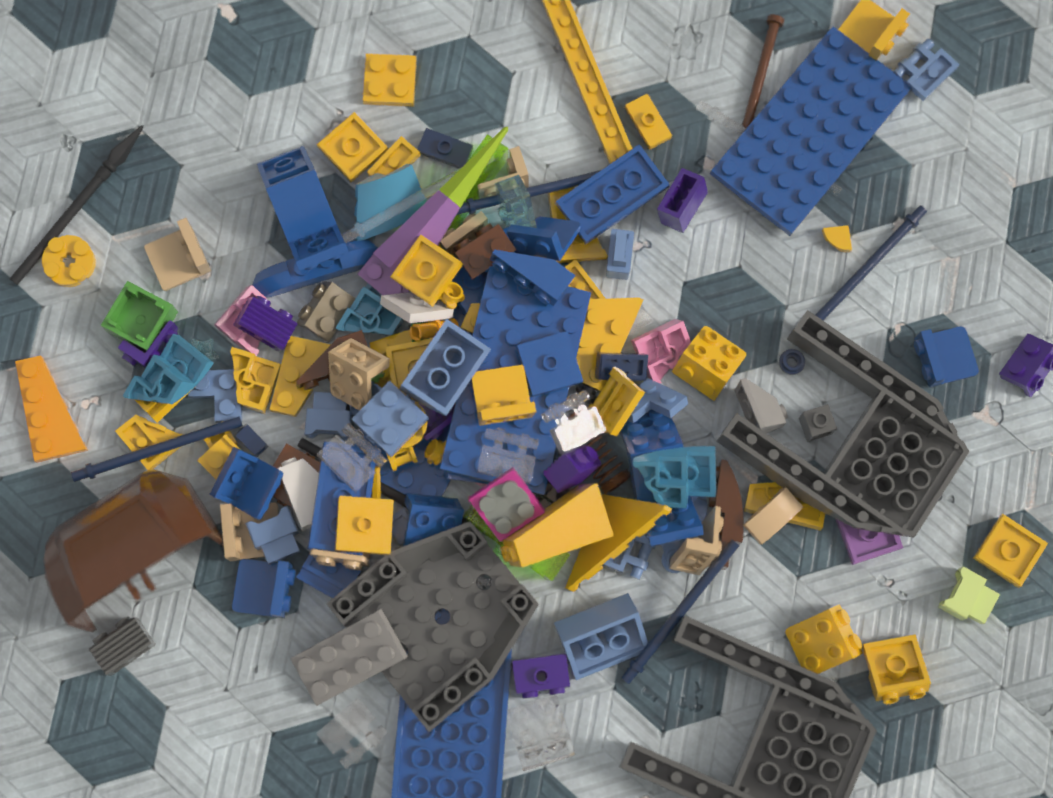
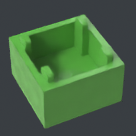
M127 281L101 326L109 334L122 341H127L146 353L168 321L171 320L173 322L178 311L173 304Z

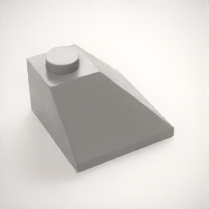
M747 378L739 381L734 391L746 420L765 433L782 428L786 424L785 419L788 418L783 404L779 405L777 398Z

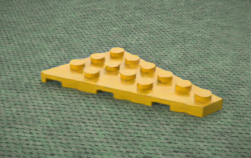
M638 297L589 300L576 357L583 378L582 384L601 392L608 380H598L595 378L597 352L621 353L643 299ZM480 303L470 304L461 324V329L473 334Z

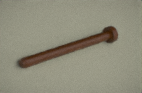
M768 15L766 24L769 27L742 122L744 130L754 120L777 32L784 25L785 19L779 15Z

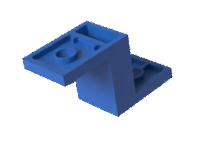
M304 146L257 164L299 271L313 269L323 261L328 259L336 260L342 257L343 253L348 252L315 168Z
M651 409L634 423L627 420L620 431V435L627 450L634 500L657 504L653 492L644 483V477L638 468L633 466V458L655 451L684 446L673 419ZM688 496L687 508H671V513L667 516L663 514L654 522L655 526L646 532L651 546L704 535L703 525L691 496Z

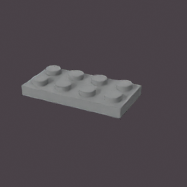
M380 609L291 658V661L315 705L318 706L404 660L408 656L384 612Z

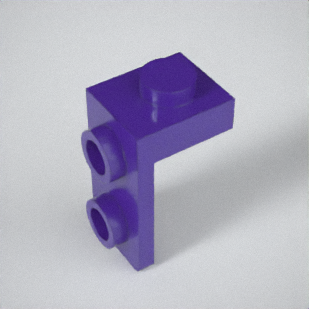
M169 320L146 353L123 340L118 347L124 354L121 358L132 366L138 363L146 369L153 355L160 356L173 334L178 335V327Z

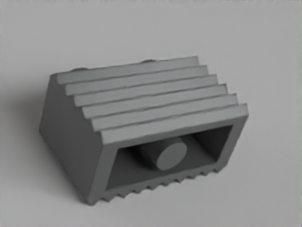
M129 616L123 618L116 623V630L109 635L107 632L100 634L92 641L94 645L88 648L101 669L108 676L119 672V670L156 645L140 620L136 617L132 619Z

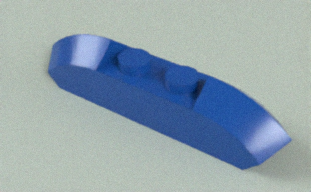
M369 240L347 242L345 244L348 252L343 253L342 257L336 260L328 259L323 261L317 267L310 270L303 269L299 271L294 258L258 272L252 286L264 297L269 298L356 272L363 268L378 247Z

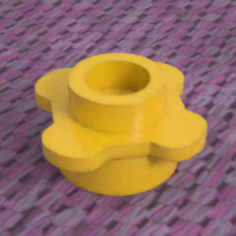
M450 282L439 299L447 308L455 309L458 302L464 301L465 295L459 284Z
M433 439L427 445L424 456L428 459L427 462L429 464L439 465L441 463L446 441L442 442L441 440Z

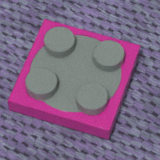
M514 467L469 496L470 503L500 542L545 513L543 506Z

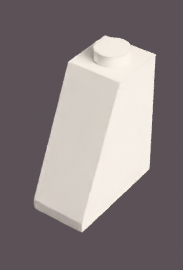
M291 458L282 462V467L278 469L283 471L282 484L301 531L311 528L319 473L304 459L297 461L296 458Z

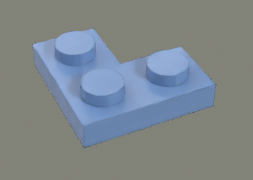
M234 369L209 370L196 387L188 393L190 399L214 398L216 423L239 416L242 422V405L237 403Z
M647 378L646 381L638 385L645 393L628 418V421L636 422L651 409L672 418L688 405L687 396Z

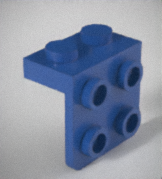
M541 216L537 217L530 227L511 224L507 234L516 249L515 253L560 261L581 230V225L577 221Z
M959 326L932 333L931 329L921 331L914 338L915 351L920 356L922 374L924 379L927 380L929 388L974 377L978 374L979 369L965 327Z
M233 446L209 495L228 504L231 503L233 506L259 520L267 511L276 489L281 484L283 471Z
M240 560L232 609L239 613L285 618V614L290 611L291 596H288L290 585L294 584L295 569H292L293 565L285 561H278V563L269 565L265 561Z

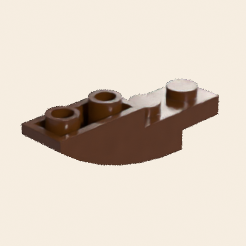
M723 459L716 466V496L709 497L708 507L712 509L715 506L721 507L720 516L723 517V527L719 532V541L722 542L721 551L731 539L740 545L743 542L744 530L743 507L739 487L728 461ZM729 560L723 566L722 570H726L728 568Z

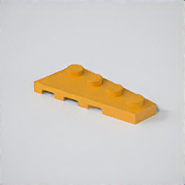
M40 355L15 361L34 461L38 463L88 451L44 358Z

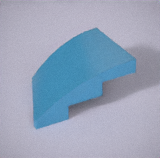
M406 164L387 175L376 173L356 184L355 197L357 203L354 216L357 217L356 233H354L355 241L365 240L403 225L427 202L411 164Z
M367 283L366 287L363 286L352 306L347 308L336 329L351 332L362 330L363 333L393 335L405 320L380 304L382 294Z
M173 334L160 356L153 355L142 376L133 377L123 397L173 404L189 393L203 379L214 362L180 335Z
M715 446L666 449L633 458V466L637 467L644 477V483L653 492L657 504L666 505L670 508H687L688 496H716Z

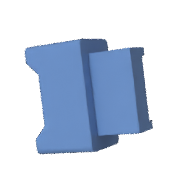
M611 230L606 269L607 278L623 280L629 278L634 240L633 231Z
M314 392L313 409H306L304 432L306 438L314 439L318 434L340 435L345 441H351L353 414L351 411H347L348 404L334 397L329 392Z
M288 506L281 508L278 516L261 523L253 521L245 523L255 549L263 550L269 565L301 552L295 539V535L300 532Z

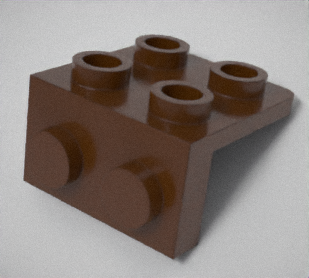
M489 223L475 233L477 237L471 242L467 238L453 248L455 253L452 256L458 258L463 263V267L470 278L474 279L489 269V266H493L490 257L494 250L513 253L516 249L499 224L492 227Z

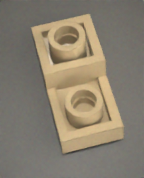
M785 487L780 489L765 506L760 507L743 526L762 545L787 524L803 506Z

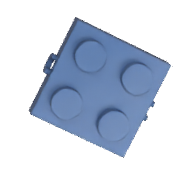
M389 381L352 420L367 434L366 438L372 444L376 443L392 457L429 418L414 404L415 401L408 394L405 396Z

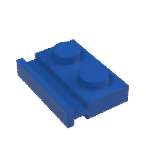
M309 554L296 578L330 598H334L355 581L362 573V570L345 568L346 566H343V563L335 562V567L319 565V562H316V559Z

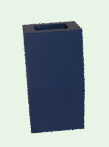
M245 424L235 434L255 457L261 455L269 447L248 424Z

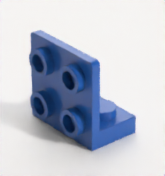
M406 493L404 503L409 511L403 547L461 525L464 509L458 498Z

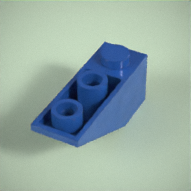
M494 250L490 257V260L493 262L492 265L498 271L509 273L514 277L513 280L517 285L524 289L528 287L536 293L535 297L546 305L551 304L554 306L576 276L554 259Z

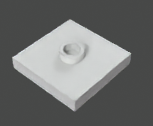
M412 292L381 295L380 304L408 323L453 317L454 309L447 308L439 299L432 307Z

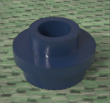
M788 349L781 354L779 366L784 373L796 375L803 370L805 357L799 350ZM790 358L794 359L796 366H789L787 360Z

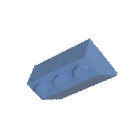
M446 319L401 384L399 390L408 394L421 405L446 416L491 349Z
M629 593L554 622L561 645L576 680L636 657L648 644L639 612Z

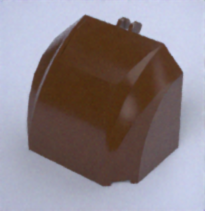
M155 469L144 471L54 529L45 544V579L53 600L66 624L93 633L97 629L85 609L123 585H126L136 601L140 600L141 593L132 581L134 578L140 575L146 588L152 592L156 589V586L147 573L148 569L184 546L207 536L224 547L223 534L188 479Z

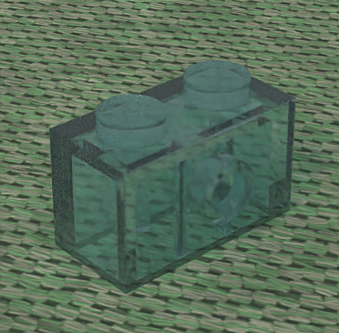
M516 175L495 183L500 205L497 211L507 229L511 224L537 228L530 194L521 177Z

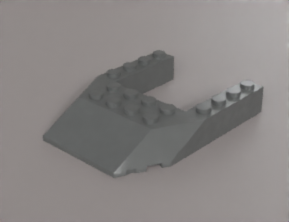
M807 310L791 331L787 340L872 398L825 471L822 473L737 413L730 420L716 442L782 488L786 487L792 495L802 502L853 528L914 538L970 451L964 441L958 437V431L953 423H950L943 412L944 408L938 399Z
M684 616L680 621L672 643L770 686L730 786L633 742H629L619 768L686 798H850L877 730L861 714L858 707L850 701L841 687L835 681L688 616Z

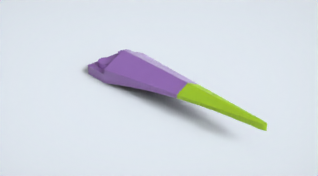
M504 127L373 253L372 257L358 272L361 278L382 295L410 292L390 278V276L420 234L437 246L440 244L476 181L508 132V127Z

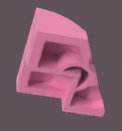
M250 285L243 290L214 326L242 349L257 356L260 341L233 325L248 298L264 297L255 287Z
M673 319L632 339L631 342L636 353L648 355L647 377L661 384L660 380L669 369L675 367L679 357L690 345L691 340L684 321Z

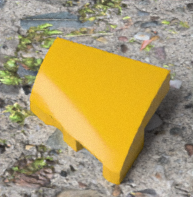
M232 347L231 356L237 389V403L248 409L265 414L281 364L257 357L254 353Z

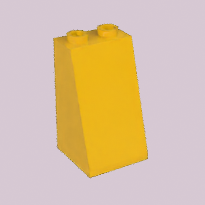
M597 483L576 486L545 508V513L502 541L503 546L501 547L504 561L509 562L510 566L525 567L614 536Z

